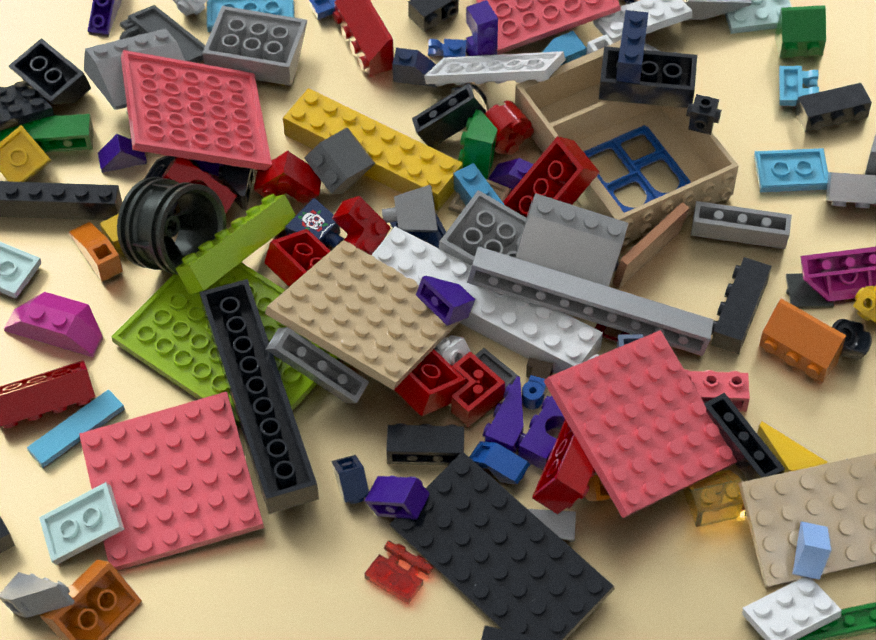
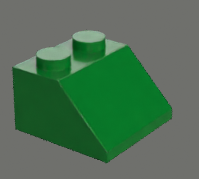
M826 6L781 7L775 34L779 58L823 55L827 40Z

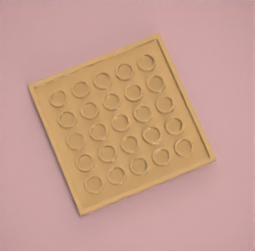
M345 240L271 302L265 312L269 317L289 327L291 330L392 390L459 323L456 322L447 326L416 296L419 286L414 279L406 278L393 267L384 264L374 256L365 253Z

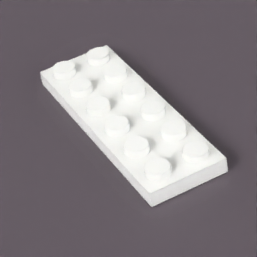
M563 51L447 57L439 61L424 78L426 84H435L436 86H443L447 83L463 85L468 82L483 84L490 81H495V83L499 84L513 80L517 83L527 80L542 82L548 80L565 61Z

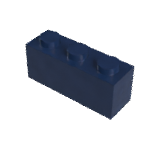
M625 10L616 81L640 84L649 12Z

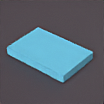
M823 148L754 152L760 193L827 190L828 168Z

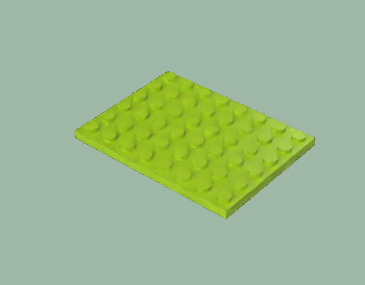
M241 262L205 290L248 279L270 343L277 329L286 326L266 315V308L285 290ZM173 274L111 336L112 342L198 400L227 392L236 425L241 428L202 308L200 292L189 294L180 276ZM308 340L309 342H311L312 344H314L315 346H317L318 348H320L336 360H340V358H338L337 356L333 355L332 353L328 352L327 350ZM274 356L293 411L317 384Z

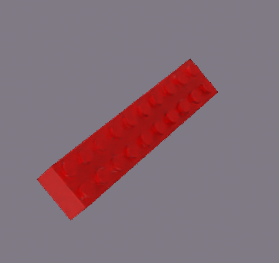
M308 229L270 241L264 263L290 287L325 257L330 250ZM433 349L394 390L422 417L451 404V396L463 387L466 379Z

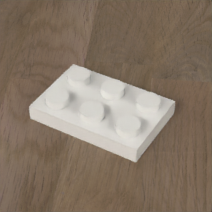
M804 577L743 607L742 615L764 640H797L840 618L842 610L812 578Z

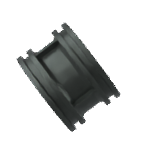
M149 177L135 184L125 196L117 220L118 241L129 261L140 267L164 270L177 275L179 274L175 268L183 263L182 259L185 256L197 253L199 251L198 247L201 244L213 241L216 233L226 229L224 206L219 196L211 188L189 182L179 183L175 180L160 177ZM177 201L180 213L174 215L171 209ZM178 234L176 241L174 242V240L171 237H174Z

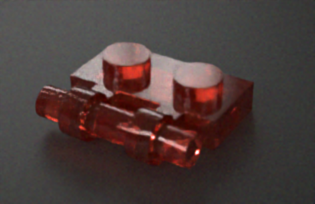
M387 541L384 550L391 553L390 557L387 559L379 554L364 573V577L409 605L423 586V579L417 575L420 571L430 575L433 566L428 564L424 557L420 555L415 556L406 551V547L400 543L396 545L391 541ZM400 560L411 565L408 571L397 565Z

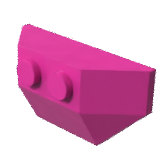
M876 247L800 256L803 280L828 302L853 299L862 287L876 286Z
M43 292L14 309L3 328L6 332L89 357L94 356L103 339L89 304L49 292Z

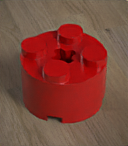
M507 100L503 101L505 104L502 106L498 104L492 106L484 115L498 129L495 151L499 154L507 153L510 156L515 154L519 146L533 135L534 129L532 128L531 121L516 104Z

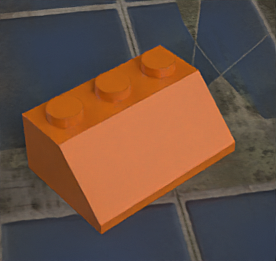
M781 298L762 331L759 346L766 352L783 359L788 365L797 367L809 377L823 383L839 361L846 335Z
M97 559L69 587V595L75 601L74 604L42 613L40 617L62 640H104L142 600L110 562Z

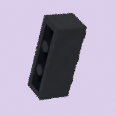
M860 82L800 96L797 98L795 114L805 132L819 130L823 127L840 125L845 122L868 117L872 101Z
M468 83L413 117L412 121L417 135L427 146L433 148L466 128L468 118H473L476 109L481 110L484 114L487 112L483 98Z
M403 423L388 425L387 464L449 465L462 451L464 452V426L453 424L446 426H432L430 424L406 425Z

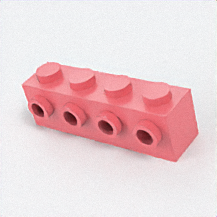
M684 369L704 403L725 393L739 412H747L750 400L748 373H740L738 371L715 372L712 370L703 372Z

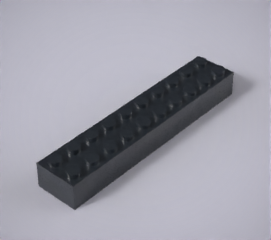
M248 279L201 291L202 308L268 513L271 514L319 500L317 482L273 354L265 350L269 341Z

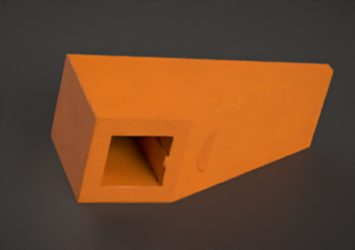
M90 221L69 231L70 236L101 282L123 272L119 254L108 238Z

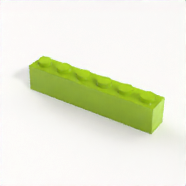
M274 194L263 198L261 200L263 204L247 210V215L244 218L240 217L230 223L232 227L219 231L214 235L215 239L213 241L201 244L198 247L199 251L197 253H191L182 259L183 263L175 269L189 294L207 289L285 229V226L296 216L285 194L276 197Z

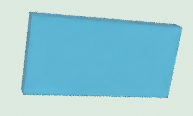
M294 0L207 1V32L212 31L222 6L294 17Z

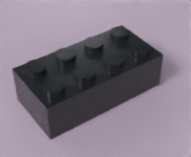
M604 46L599 100L688 108L689 102L693 103L697 55L644 50L640 84L616 81L620 48Z

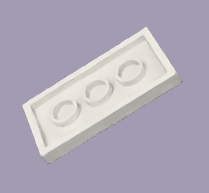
M640 0L623 5L621 11L593 20V24L603 35L607 34L611 41L615 43L622 38L625 10L649 12L646 34L691 19L692 10L682 0Z

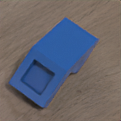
M480 441L469 456L481 468L489 469L502 483L518 484L530 466V463L493 442Z

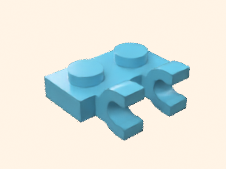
M779 66V106H796L798 97L819 92V87H817L818 70L802 71V66Z

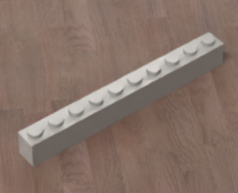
M479 246L477 248L467 280L469 284L630 334H643V337L661 330L670 346L701 356L704 355L711 340L714 319Z

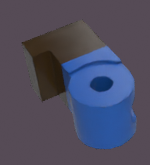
M529 357L526 365V377H529V381L522 387V404L525 408L535 410L542 406L548 390L544 380L553 375V363Z

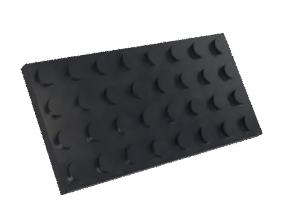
M463 451L426 487L430 495L417 519L395 518L389 524L398 535L498 628L538 637V640H567L615 589L613 584Z

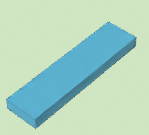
M108 389L29 445L27 450L44 468L81 441L80 433L100 428L125 410L124 405Z

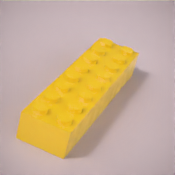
M310 88L303 93L283 116L284 135L311 149H314L320 142L341 130L349 128L376 163L364 175L402 194L431 185L436 211L441 209L455 191L453 173L463 168L462 162Z

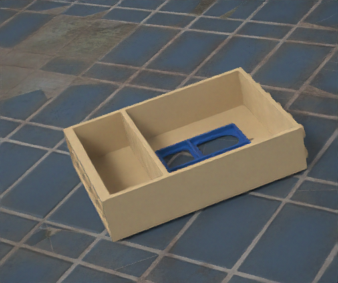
M621 40L607 47L620 48ZM601 48L559 66L546 81L527 80L516 84L515 104L531 121L532 128L534 129L531 138L542 153L557 136L574 140L588 158L607 149L614 151L629 171V174L609 183H606L598 174L577 200L583 209L627 222L628 226L622 245L626 246L639 237H645L681 203L689 207L687 218L694 213L696 201L716 203L729 199L734 193L739 165L713 133L709 135L688 130L690 117L686 116L687 108L599 100L604 48ZM639 135H644L656 151L637 160H632L622 148L621 143ZM658 160H663L678 178L679 186L669 193L659 192L651 186L640 169ZM636 182L645 192L646 201L635 208L627 207L617 199L613 192Z

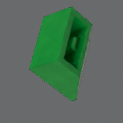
M476 109L473 118H468L467 132L463 131L460 145H463L464 148L460 151L458 161L463 163V168L474 163L484 178L488 179L493 166L498 129L481 110Z

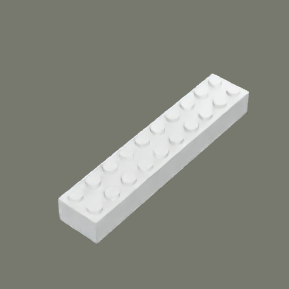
M397 227L391 230L372 254L377 260L393 267L406 278L414 279L418 286L425 275L460 284L475 298V302L469 318L461 320L459 323L527 359L530 357L553 363L554 373L587 361L590 357L598 354L601 349L603 332L566 313L467 283L472 265Z

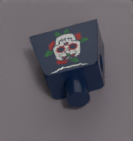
M315 198L285 226L286 236L308 229L326 247L331 246L335 248L345 239L340 236V226L332 219L334 215Z

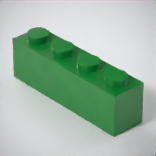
M90 114L50 116L22 124L23 128L45 153L93 149V125ZM19 126L1 130L0 142Z

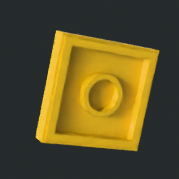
M22 125L0 142V172L7 181L27 182L52 162Z

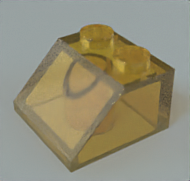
M731 470L718 472L683 489L696 527L746 516L739 483L742 480Z

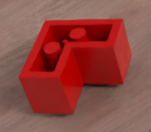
M289 151L271 160L272 165L266 171L257 170L253 191L264 198L271 194H274L275 197L288 194L304 205L319 196L320 178L309 164Z
M361 196L342 201L332 217L347 233L344 240L369 255L374 253L391 229Z
M471 351L452 365L466 380L463 387L451 396V412L467 427H470L502 401L505 392V381Z

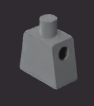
M431 185L394 196L395 207L382 209L383 220L386 223L397 221L398 228L405 232H438Z

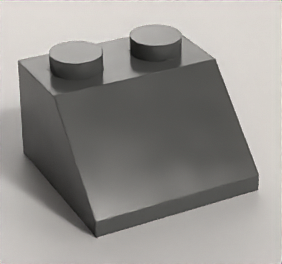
M345 128L320 142L304 157L331 194H344L376 164L349 128Z

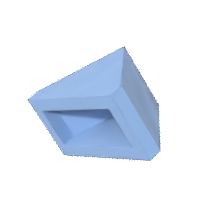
M800 522L793 575L820 579L831 552L828 527Z

